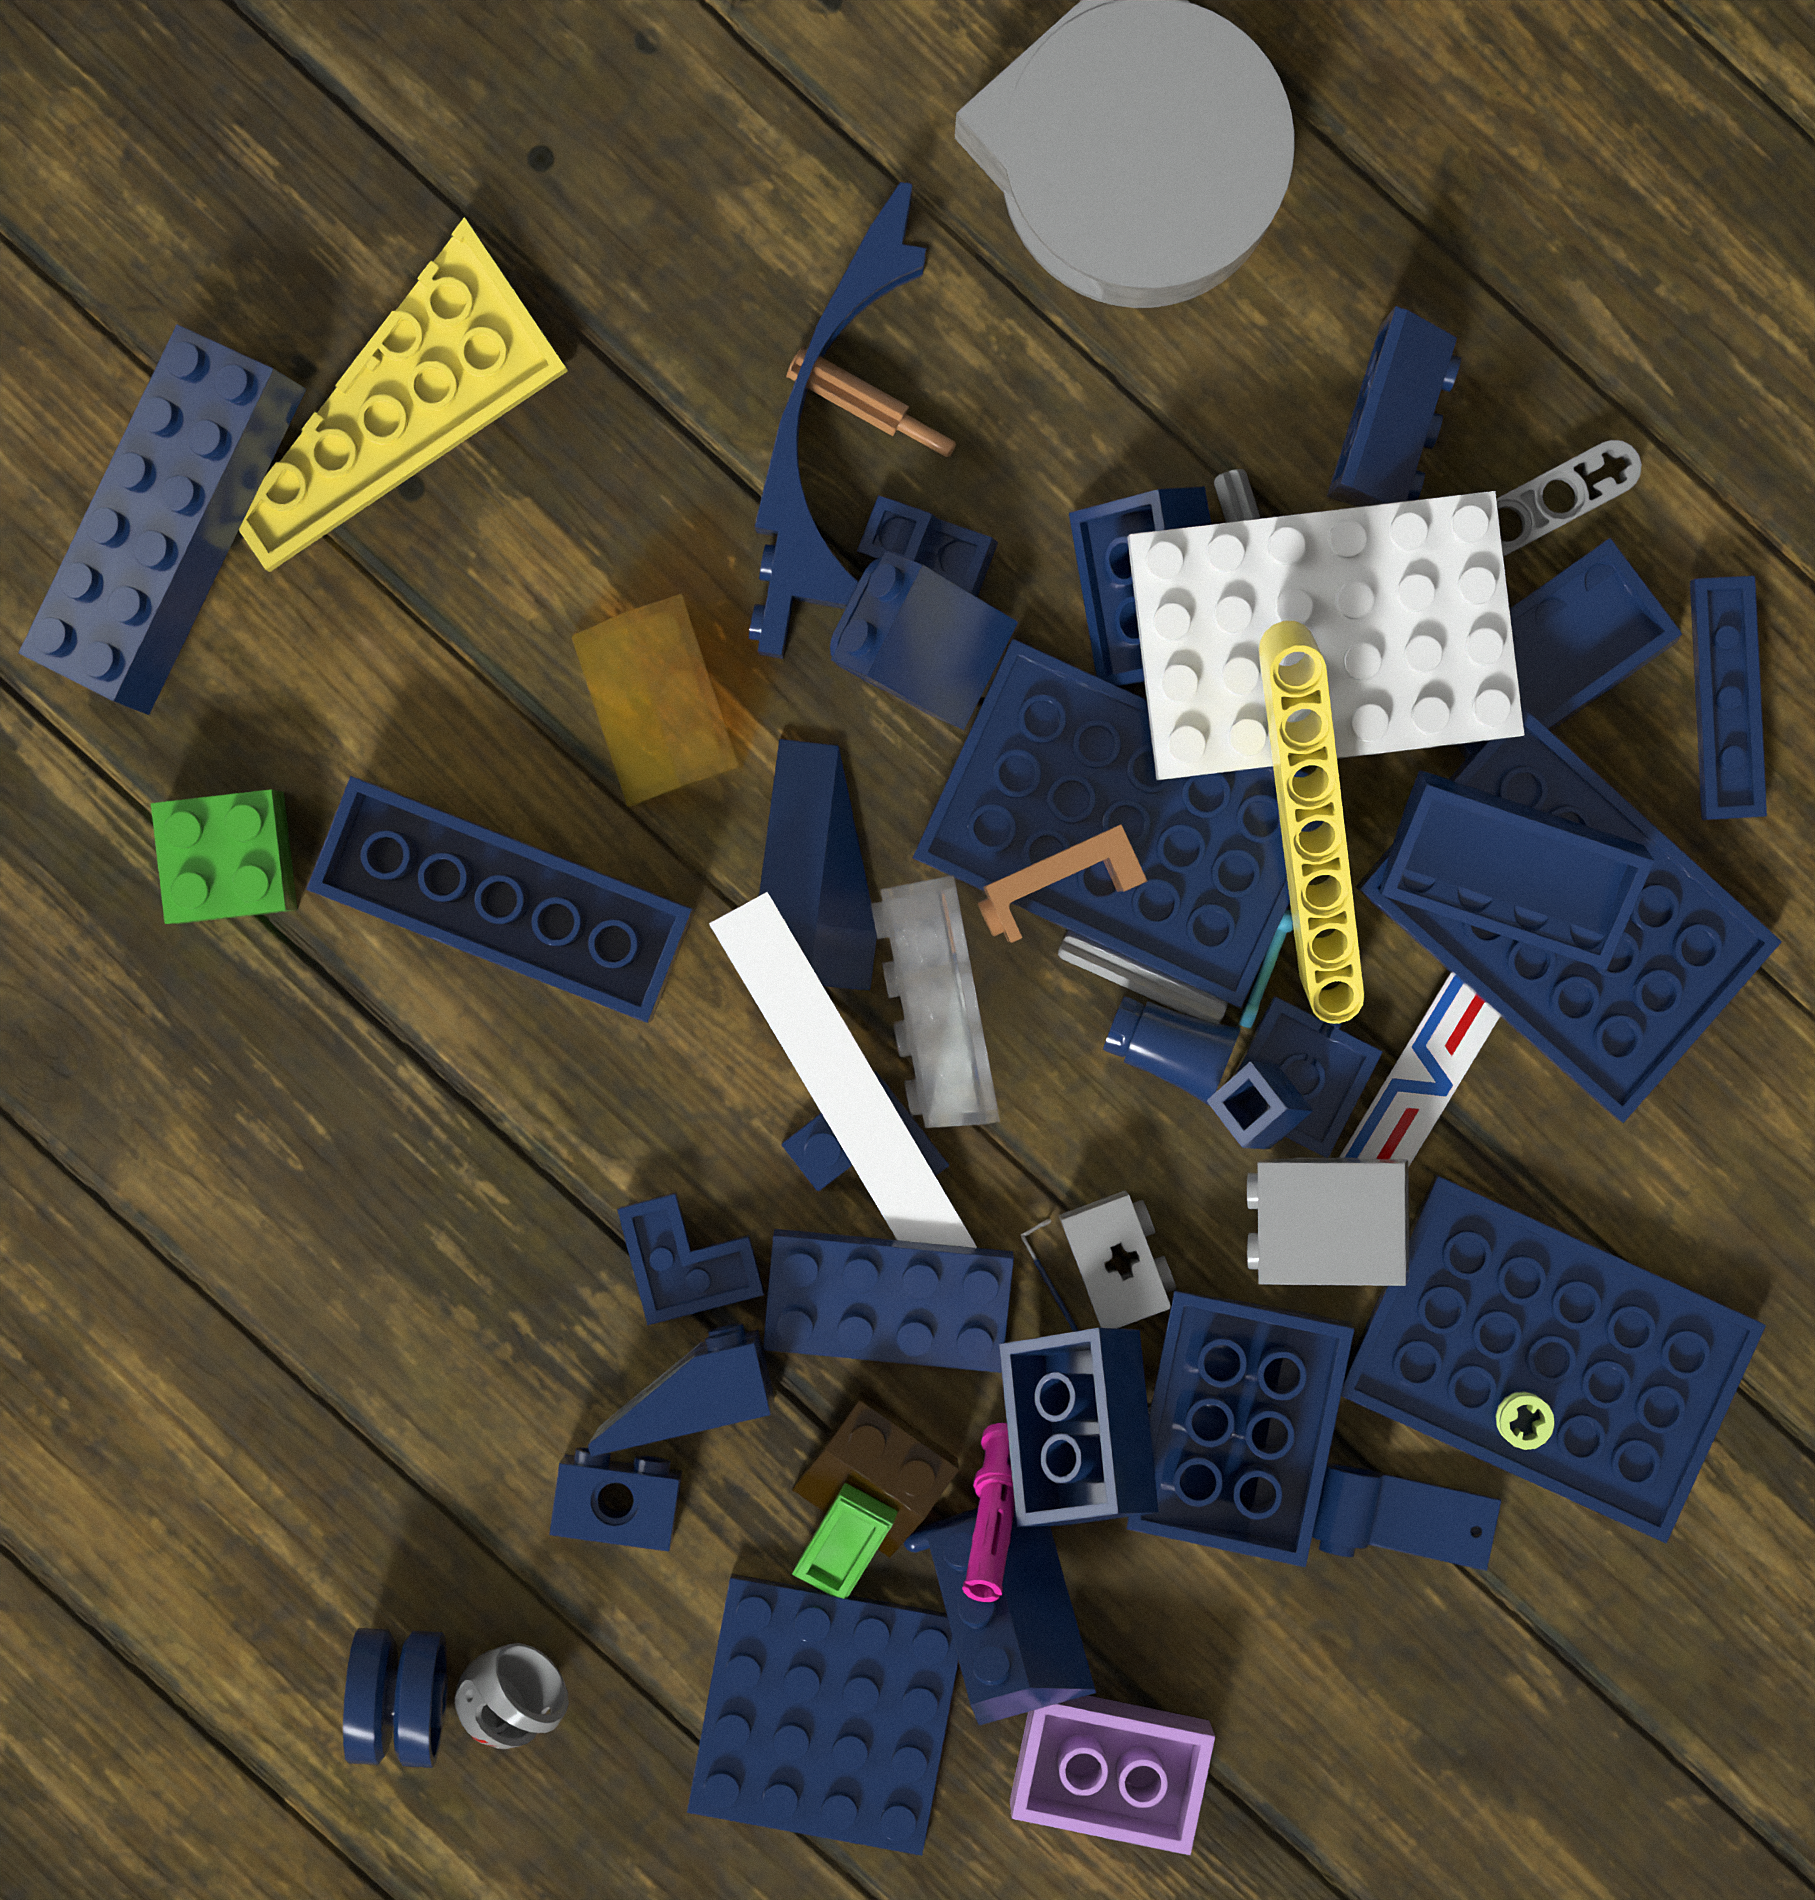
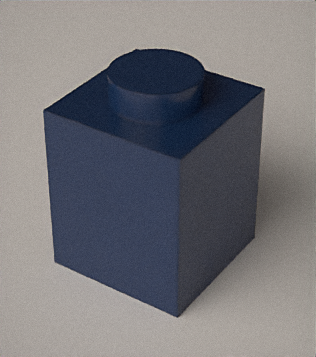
M1250 1061L1207 1100L1208 1104L1241 1147L1250 1149L1272 1148L1313 1112V1109L1278 1064Z

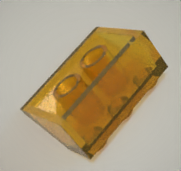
M682 594L624 612L571 636L628 807L742 770L686 599Z

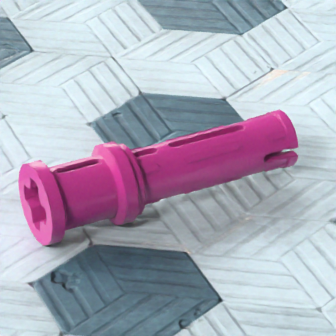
M996 1423L988 1426L983 1431L981 1445L985 1450L983 1468L976 1472L973 1484L980 1501L972 1536L966 1580L963 1583L962 1589L969 1598L981 1602L996 1601L1002 1595V1582L1015 1511L1007 1423Z

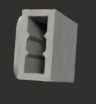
M1263 1159L1258 1162V1173H1248L1247 1204L1248 1209H1258V1233H1249L1247 1258L1248 1268L1258 1269L1259 1284L1407 1285L1409 1281L1408 1159Z

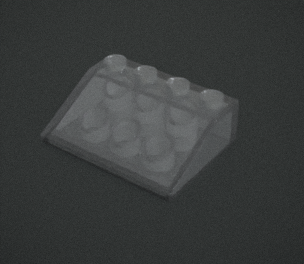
M954 875L881 889L883 902L872 903L871 906L877 938L890 937L894 961L884 962L882 965L889 998L901 996L905 1020L893 1023L900 1057L912 1055L916 1079L905 1081L911 1116L923 1114L925 1128L1000 1122Z

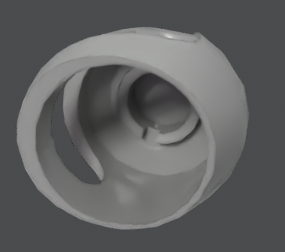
M521 1643L508 1644L489 1650L469 1663L459 1679L455 1695L456 1712L466 1731L479 1743L498 1749H509L528 1744L536 1737L537 1733H547L554 1730L566 1714L569 1704L565 1682L554 1663L541 1651ZM549 1709H551L550 1714L545 1715V1713H546Z

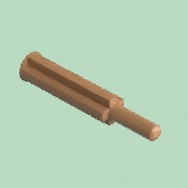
M805 346L793 357L786 378L796 381L808 350ZM819 356L806 388L891 436L899 430L945 457L952 455L956 447L955 441L907 415L909 406Z

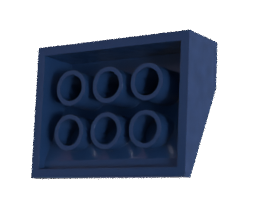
M1175 1290L1149 1414L1159 1513L1131 1516L1128 1518L1126 1529L1306 1567L1354 1333L1352 1322L1292 1309Z

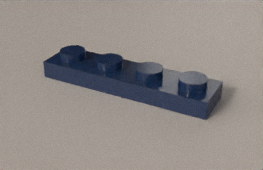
M1755 576L1693 579L1690 581L1701 818L1702 820L1766 817Z

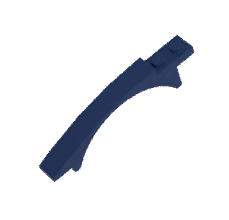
M899 183L868 229L817 324L779 423L755 523L757 533L777 537L776 546L768 544L764 546L759 580L769 581L766 605H754L749 639L759 641L758 653L762 656L784 659L794 600L846 609L859 583L831 553L818 532L808 510L799 472L798 440L800 421L809 390L806 386L819 356L824 358L839 334L858 314L874 301L895 288L923 276L926 248L904 244L912 200V184Z

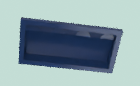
M1611 538L1509 609L1521 706L1551 732L1675 645L1681 637V631ZM1481 741L1455 745L1464 758L1467 759Z
M1420 770L1397 829L1379 892L1382 896L1607 970L1655 861L1645 845Z

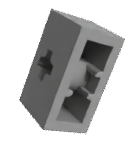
M1124 1190L1059 1215L1101 1328L1117 1329L1171 1308L1166 1293L1177 1288L1165 1257L1161 1256L1156 1259L1152 1257L1145 1237L1155 1234V1229L1143 1199L1132 1203L1130 1195ZM1121 1244L1126 1252L1136 1251V1256L1128 1260L1130 1271L1121 1275L1115 1266L1105 1267L1104 1262L1112 1258L1110 1247Z

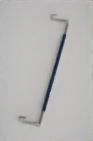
M1047 1219L1021 1234V1238L1073 1332H1076L1079 1329L1040 1260L1035 1256L1025 1236L1040 1227L1049 1224L1051 1220Z

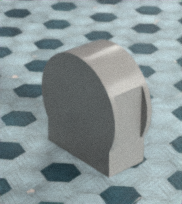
M1081 0L956 113L955 139L1003 191L1008 213L1015 230L1035 260L1050 275L1070 289L1096 301L1115 306L1154 308L1172 305L1206 293L1225 281L1246 262L1261 242L1282 203L1293 167L1294 126L1287 94L1271 62L1259 46L1229 20L1213 11L1192 4L1188 0Z

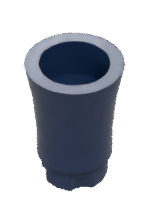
M1124 996L1103 1050L1113 1055L1125 1057L1124 1063L1149 1072L1183 1089L1210 1106L1207 1100L1217 1091L1241 1028L1204 1021L1169 1010L1149 1001L1144 1006V1004Z

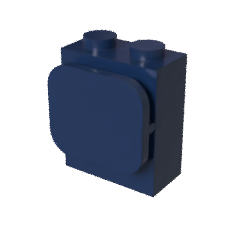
M885 551L883 557L874 560L864 571L832 635L830 642L831 661L858 678L881 690L887 691L922 712L964 730L1018 622L926 566Z

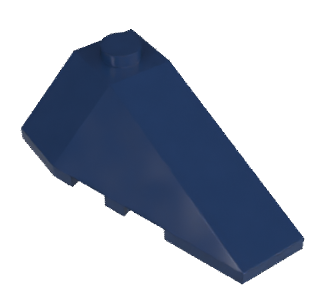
M779 739L759 896L768 892L823 986L870 991L877 927L839 746Z

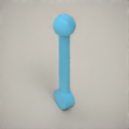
M1286 909L1270 943L1248 1002L1239 1020V1025L1250 1029L1254 1023L1259 1004L1286 934L1293 930L1291 910Z

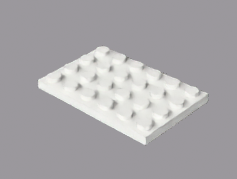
M1495 491L1129 534L1127 537L1157 780L1273 766L1259 644L1264 632L1272 625L1282 621H1296L1304 624L1311 631L1325 661L1337 759L1524 736ZM1290 653L1281 660L1279 665H1294L1303 658L1305 653ZM1311 709L1297 710L1288 717L1287 721H1301L1310 714Z

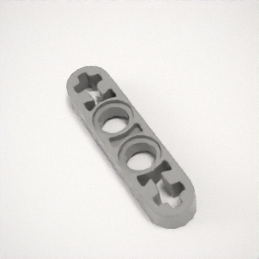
M1610 440L1603 442L1497 498V509L1509 508L1515 511L1522 522V530L1518 538L1510 542L1501 541L1503 557L1628 491L1636 484L1641 475L1642 464L1637 451L1624 441ZM1607 453L1611 460L1621 457L1626 465V468L1619 473L1622 483L1617 484L1612 477L1605 478L1589 487L1597 495L1596 499L1589 500L1586 483L1574 471V467L1580 465L1583 477L1604 465L1602 454ZM1562 480L1572 487L1575 501L1568 512L1563 514L1554 513L1544 504L1542 498L1543 490L1550 481Z

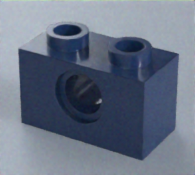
M586 1447L576 1448L575 1456L566 1454L563 1456L558 1468L549 1535L670 1551L674 1537L682 1470L670 1469V1460L654 1456H635L634 1464L610 1461L611 1452L591 1457L589 1448ZM615 1482L624 1484L633 1494V1505L622 1511L609 1508L602 1499V1488L607 1484Z

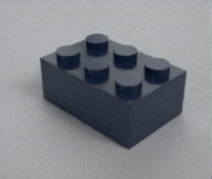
M1093 1328L999 1344L1017 1527L1063 1526L1159 1513L1140 1330Z

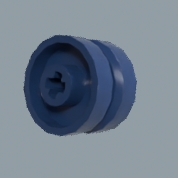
M357 1629L350 1650L344 1695L343 1747L345 1760L349 1764L379 1765L389 1751L394 1727L395 1754L402 1766L434 1767L439 1753L448 1697L446 1637L443 1632L412 1631L403 1644L398 1667L397 1643L389 1629Z

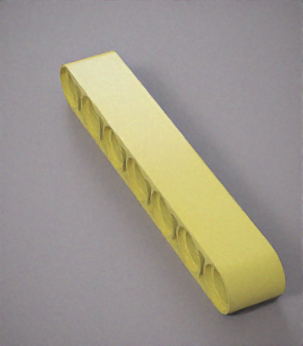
M1282 621L1272 625L1264 632L1259 644V657L1299 976L1313 1013L1324 1022L1342 1023L1352 1019L1359 1013L1364 1002V989L1327 669L1311 631L1299 622ZM1290 653H1305L1303 658L1294 665H1279L1281 660ZM1300 709H1311L1310 714L1305 719L1298 722L1287 721L1293 712ZM1317 765L1316 770L1312 774L1305 777H1294L1295 773L1302 767ZM1312 821H1324L1316 830L1310 832L1301 831L1306 824ZM1330 875L1321 884L1308 885L1317 876ZM1335 929L1329 936L1315 938L1323 930ZM1342 981L1335 988L1322 990L1324 986L1331 982Z

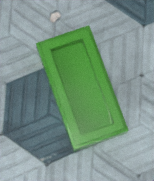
M845 1483L798 1560L792 1575L831 1596L847 1599L892 1527L898 1511Z

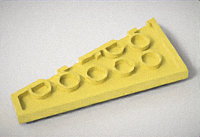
M465 217L453 231V237L434 261L429 262L417 278L419 281L396 311L390 313L335 385L337 388L317 413L314 412L301 429L303 432L281 461L276 462L264 477L239 531L265 570L271 572L568 371Z

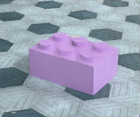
M1088 1695L1029 1711L1010 1797L1012 1819L1191 1855L1215 1740L1209 1720Z

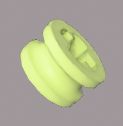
M1525 1391L1515 1392L1505 1397L1498 1406L1495 1416L1496 1426L1500 1434L1513 1446L1524 1450L1536 1449L1545 1444L1551 1437L1555 1425L1554 1414L1549 1405L1535 1394ZM1522 1405H1527L1526 1408L1532 1413H1535L1537 1409L1540 1413V1419L1532 1423L1533 1433L1528 1436H1523V1432L1518 1428H1515L1513 1432L1510 1429V1422L1518 1418L1517 1408Z

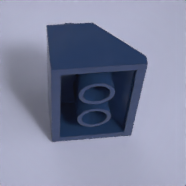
M1397 306L1381 323L1328 490V498L1357 507L1418 500L1425 478V472L1416 470L1423 447L1433 449L1443 420L1442 414L1434 412L1440 391H1451L1461 363V357L1452 355L1457 337L1409 310Z
M1205 486L1157 489L1069 513L1097 678L1117 687L1145 683L1127 537L1129 534L1211 525Z
M1013 1519L1002 1582V1595L999 1596L998 1600L992 1602H981L969 1598L962 1589L963 1583L966 1580L976 1520L926 1533L969 1702L978 1725L1096 1693L1050 1526L1017 1527V1521Z

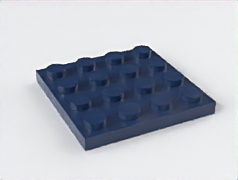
M731 1573L687 1813L922 1856L958 1665V1655L947 1613L849 1595L847 1599L831 1596L819 1589Z

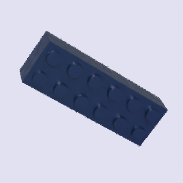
M177 324L18 653L116 703L150 715L307 389L277 370Z
M353 776L349 778L306 889L646 1023L651 1022L654 1018L696 910Z

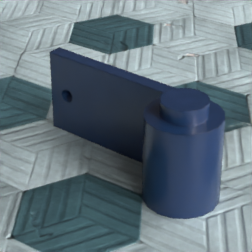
M1327 1463L1312 1537L1320 1540L1319 1550L1343 1557H1354L1355 1548H1368V1545L1487 1571L1501 1499L1358 1467Z

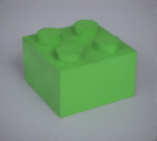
M271 789L151 803L165 924H182L298 910L283 791Z

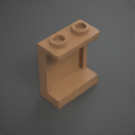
M1122 825L1113 827L984 886L983 889L987 899L977 904L992 936L995 937L1004 933L1009 943L1021 939V933L1009 909L1011 902L1100 861L1104 862L1117 892L1127 891L1146 882L1147 879Z

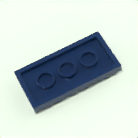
M774 1229L763 1350L1002 1373L999 1344L1005 1343L1014 1260L1013 1251Z

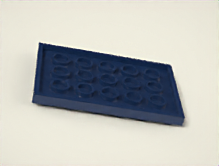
M1012 639L913 855V859L984 891L983 887L1113 827L1122 825L1147 879L1146 882L1127 891L1117 892L1104 862L1100 861L1011 902V904L1241 1008L1290 902L1273 766L1157 780L1146 699ZM1298 770L1294 777H1305L1310 774ZM1312 821L1306 824L1301 831L1310 832L1316 830L1324 821Z
M1521 706L1524 736L1481 741L1449 780L1645 845L1655 862L1607 970L1382 896L1379 891L1392 845L1355 888L1616 1120L1624 1123L1782 941Z
M1434 1175L1409 1230V1281L1406 1286L1383 1287L1346 1368L1341 1396L1667 1544L1766 1325ZM1525 1391L1535 1394L1549 1405L1554 1414L1555 1425L1551 1437L1545 1444L1536 1449L1524 1450L1513 1446L1500 1434L1496 1426L1495 1416L1498 1406L1505 1397L1515 1392ZM1527 1405L1518 1407V1418L1510 1422L1512 1432L1515 1428H1518L1523 1432V1436L1533 1433L1532 1423L1540 1419L1538 1409L1535 1413H1532L1526 1408Z

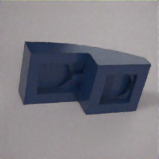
M878 495L857 552L874 560L883 557L885 551L894 553L926 566L975 597H978L998 542L992 537L940 520L932 513Z

